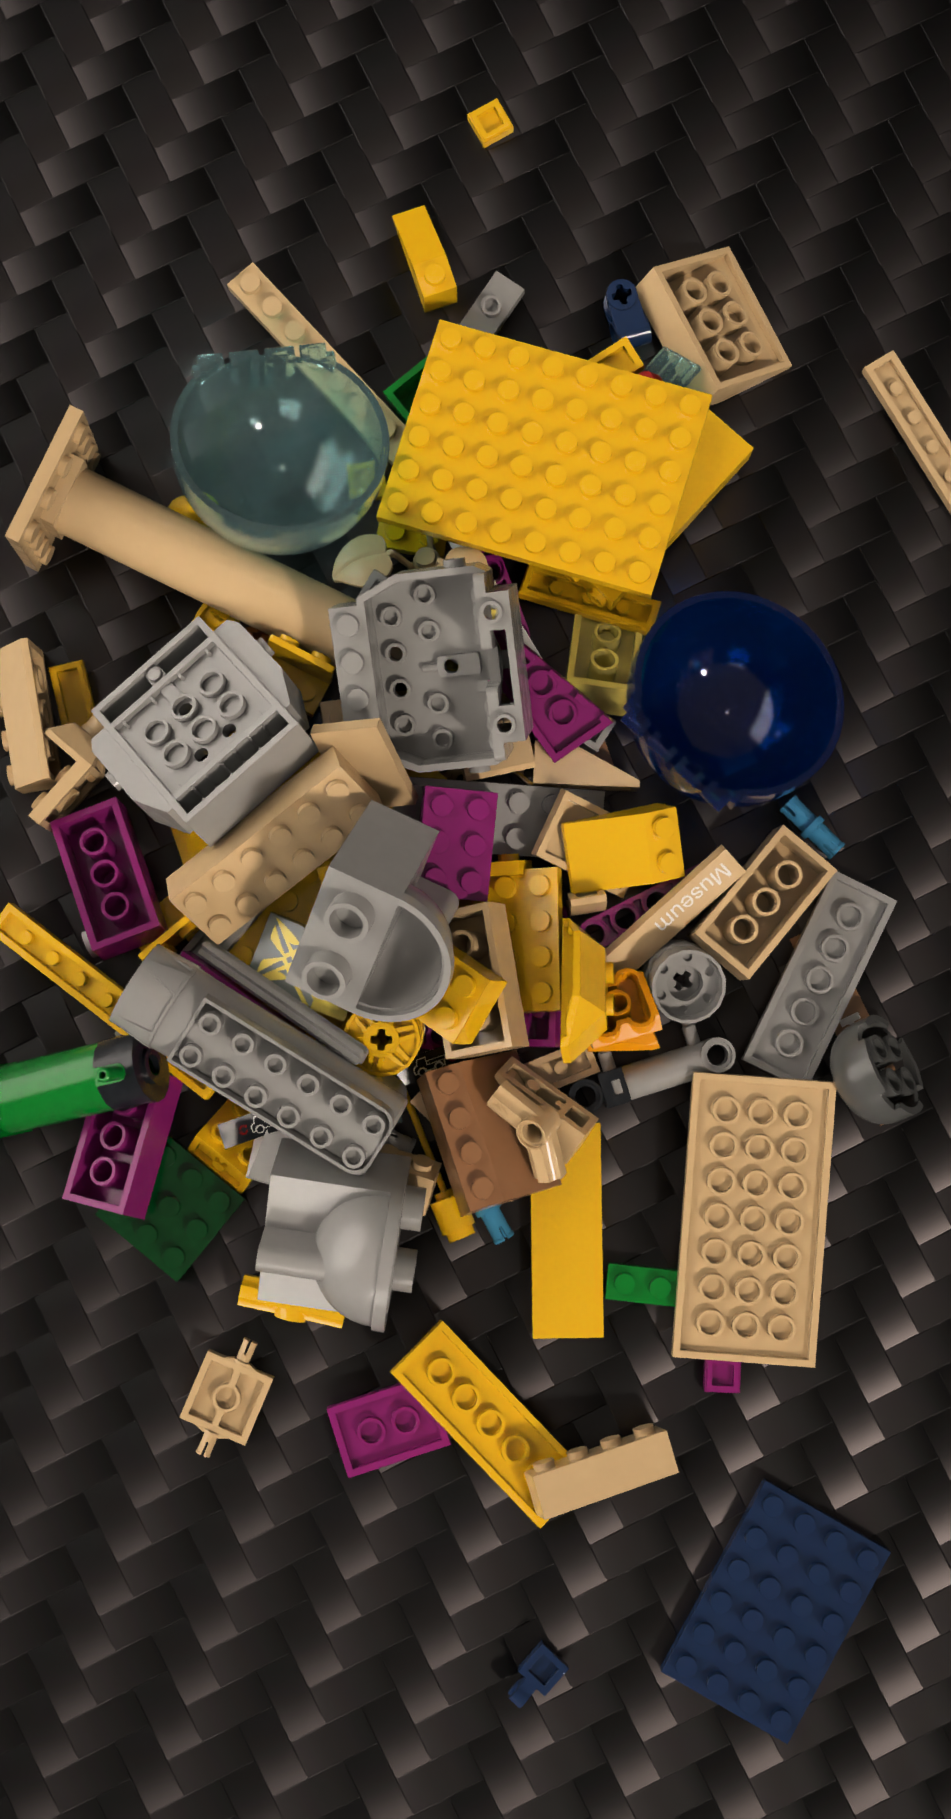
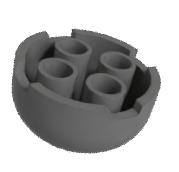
M870 1015L846 1027L835 1039L830 1053L831 1075L838 1094L852 1112L871 1123L892 1124L913 1116L922 1110L923 1104L920 1100L918 1101V1091L924 1089L917 1064L903 1038L901 1037L897 1041L888 1031V1021L878 1015ZM903 1059L904 1067L897 1070H892L891 1068L880 1070Z

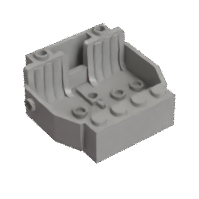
M465 557L443 560V566L400 571L358 596L355 602L339 603L328 609L343 721L380 718L404 768L418 773L469 768V773L487 772L491 770V765H498L500 762L508 759L514 748L513 742L527 740L533 729V718L517 583L494 585L492 567L481 562L466 563ZM490 605H494L498 609V616L492 619ZM505 629L507 649L501 650L493 631ZM392 647H399L402 650L403 655L401 659H394L391 656ZM448 659H454L458 662L457 671L447 669L446 661ZM510 668L514 702L502 703L501 699L503 669ZM397 683L406 685L407 693L405 695H400L396 692L395 686ZM504 718H508L511 722L504 723Z
M199 616L196 617L91 710L93 715L104 726L91 739L92 752L108 770L105 777L118 791L123 788L130 798L155 822L188 834L194 831L209 847L217 843L315 756L319 750L305 732L310 727L301 691L282 667L271 657L275 652L261 637L255 640L239 622L226 620L217 629L212 631ZM232 731H235V733L228 737Z

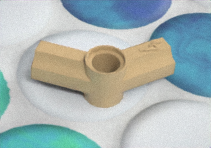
M505 1080L490 1097L487 1106L516 1129V1136L519 1142L527 1148L535 1179H538V1183H550L554 1180L562 1179L567 1172L557 1135V1130L561 1125V1118L558 1112L549 1105L535 1104L510 1082Z

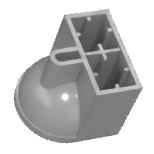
M371 800L328 866L285 982L310 993L318 999L328 1001L353 1014L375 1021H407L422 1016L433 1009L443 998L453 977L455 959L449 924L459 906V900L455 893L421 877L439 831Z
M282 1138L270 1174L266 1221L256 1259L255 1270L260 1272L257 1300L339 1312L353 1322L371 1327V1331L384 1333L392 1290L411 1293L418 1250L399 1247L401 1229L417 1232L421 1230L427 1190L424 1187L407 1185L411 1157L379 1152L364 1174H350L297 1141Z

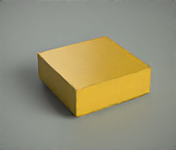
M497 98L467 114V120L484 148L514 132V126Z

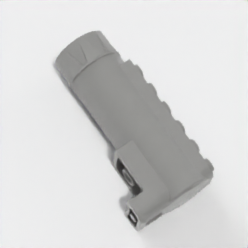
M157 944L138 967L118 999L109 1019L110 1022L123 1029L146 1047L167 1056L166 1061L350 1174L362 1175L367 1171L408 1104L406 1086L396 1076L379 1077L368 1074L319 1040L310 1038L201 969L199 965L160 944Z

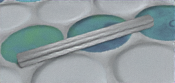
M204 941L201 944L198 955L202 960L353 1065L362 1064L369 1053L365 1045L213 941Z

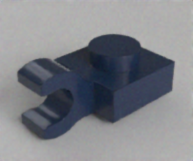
M541 1640L517 1667L518 1672L524 1677L515 1682L509 1689V1699L520 1709L536 1689L546 1696L569 1670L568 1665Z

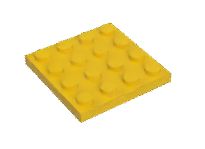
M559 867L524 869L523 875L490 877L488 901L502 903L506 907L523 1012L561 1011L562 869ZM458 899V908L482 903L484 901Z

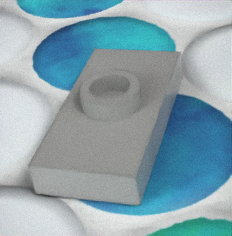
M496 271L459 325L497 335L525 294V289Z

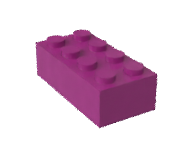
M117 797L50 822L92 952L105 961L154 942L168 930L128 810Z
M170 1075L169 1089L165 1098L159 1102L145 1103L130 1109L113 1110L87 1116L62 1199L145 1220L183 1082Z

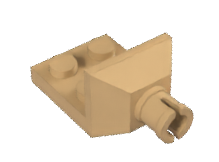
M94 715L81 727L73 722L48 728L44 733L76 761L72 767L70 765L65 766L55 778L56 785L48 793H41L31 805L33 810L28 816L51 833L53 831L50 822L70 815L105 776L104 765L92 752L91 739L104 728Z

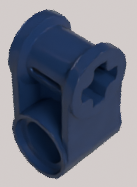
M626 279L613 281L608 286L603 301V309L609 324L613 344L625 336L633 348L651 343V329L643 312L636 287ZM615 295H619L621 300L626 299L625 304L622 305L620 300H614Z

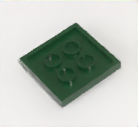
M169 1134L145 1220L99 1209L95 1215L178 1282L244 1202L246 1197L238 1193Z

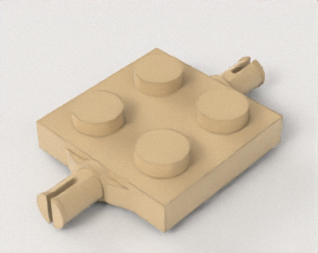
M244 1337L236 1357L226 1356L212 1349H209L206 1353L179 1417L195 1424L204 1432L196 1449V1453L199 1455L203 1453L208 1442L203 1456L209 1458L217 1438L230 1439L244 1446L249 1439L275 1377L256 1369L249 1363L258 1345L254 1340H252L246 1353L245 1351L250 1339Z

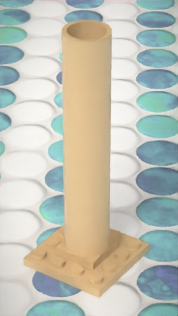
M69 405L5 534L6 539L27 567L39 572L42 564L47 565L53 556L55 547L52 546L55 537L62 540L66 536L270 636L271 634L280 637L281 634L287 635L300 644L298 648L310 654L312 651L322 653L330 658V664L336 667L328 609L339 603L355 602L356 599L94 472L100 460V454L97 453L99 450L84 411ZM392 647L391 656L394 659H401L403 655L402 650L399 647Z

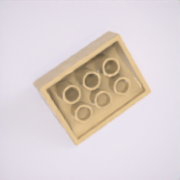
M729 246L655 266L636 286L642 309L682 385L689 389L713 395L710 406L723 402L792 366Z

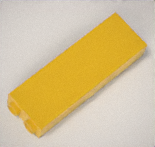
M708 410L667 548L749 460L754 449L711 410ZM562 574L573 584L579 582L588 590L586 594L593 603L599 607L605 605L610 611L627 593Z

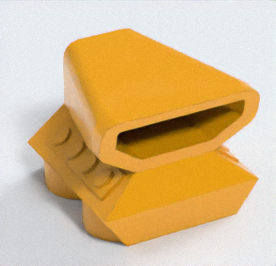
M631 968L617 971L614 975V984H608V994H614V1016H608L607 1031L587 1048V1051H641L661 1048L655 1034L656 1031L662 1030L660 1015L643 971H636Z

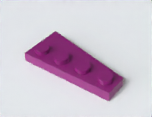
M505 629L494 630L493 632L500 649H507ZM524 644L533 718L532 732L553 762L556 763L612 724L614 720ZM510 668L503 669L502 691L510 702H514Z

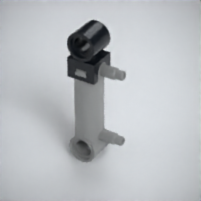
M682 1023V1031L687 1046L620 1067H616L611 1051L598 1052L602 1072L595 1074L597 1082L586 1078L580 1079L568 1087L566 1095L576 1102V1091L583 1086L590 1087L594 1092V1100L590 1105L582 1107L594 1113L601 1107L602 1102L609 1109L643 1096L691 1082L693 1071L725 1072L734 1064L736 1052L732 1043L724 1038L714 1037L700 1041L695 1024ZM713 1045H719L724 1050V1060L718 1065L710 1063L707 1057L708 1050Z

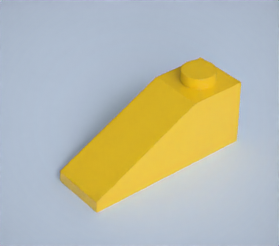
M425 205L392 215L424 312H430L457 303V285Z

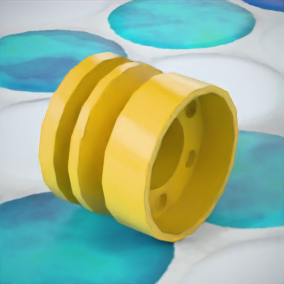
M352 1014L346 1023L344 1032L365 1045L369 1050L365 1061L356 1066L370 1075L385 1077L396 1075L410 1066L423 1044L426 1027L424 1023L416 1018L401 1022H381ZM380 1029L385 1030L386 1036H391L386 1044L381 1043L380 1037H375Z

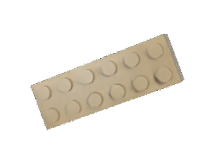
M334 746L330 747L260 803L212 847L207 845L167 877L166 884L169 901L213 942L219 945L338 852L370 801L374 800L382 804L378 792Z

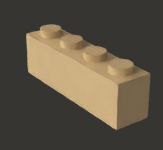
M647 1423L633 1428L634 1434L622 1438L619 1434L605 1437L600 1440V1445L588 1449L587 1446H580L567 1451V1457L556 1461H554V1458H545L534 1462V1468L525 1471L524 1474L536 1515L547 1520L679 1473L667 1430L654 1426L653 1423Z

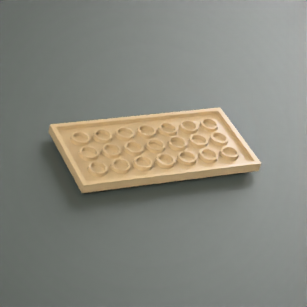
M693 1071L672 1335V1357L815 1368L836 1101V1086L833 1081Z

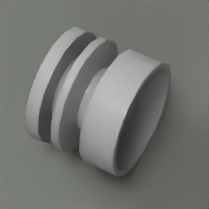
M670 940L647 960L641 968L656 1007L667 1018L679 1023H697L709 1018L720 1007L726 993V978L721 965L697 944L687 940ZM676 973L683 974L685 979L683 982L675 981L673 979Z

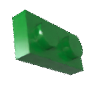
M608 1262L604 1298L675 1307L677 1270Z

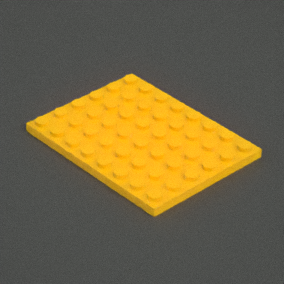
M440 319L376 515L377 521L651 599L713 395Z

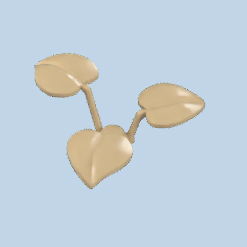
M365 534L352 539L342 548L335 560L332 578L335 583H345L363 588L374 569L387 577L390 576L393 569L390 557L399 561L408 570L443 566L444 559L436 551L433 537L426 535L427 547L419 549L413 558V562H410L395 550H387L386 542L382 536ZM470 547L454 548L445 557V560L465 557L466 563L481 562L488 566L484 554L480 550Z

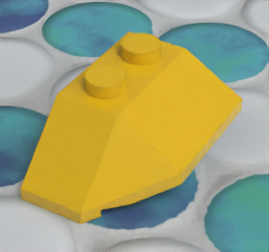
M562 918L560 1049L563 1063H572L607 1031L608 1016H614V994H608V984H614V962H607L605 948L570 918Z

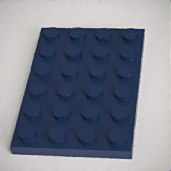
M763 1478L661 1664V1672L788 1744L891 1551Z

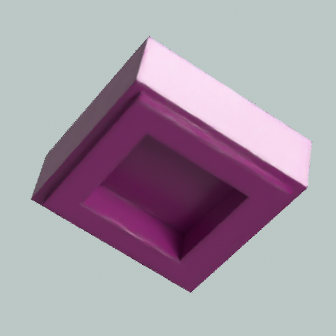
M704 1359V1392L740 1393L741 1362Z

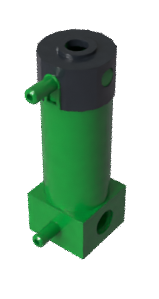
M128 1034L106 1038L98 1043L32 1059L0 1064V1138L108 1111H121L145 1103L159 1102L165 1098L169 1089L170 1075L168 1061H166L167 1058L156 1050L146 1047Z

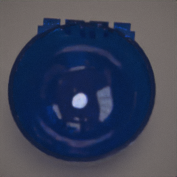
M717 591L693 596L676 604L666 611L650 628L631 663L626 688V704L623 707L627 713L620 721L631 730L639 752L649 767L664 782L689 798L710 804L719 812L723 807H729L730 809L733 807H750L776 800L807 782L822 768L835 749L841 734L844 719V695L839 673L830 653L816 633L799 617L786 608L756 595L733 591Z

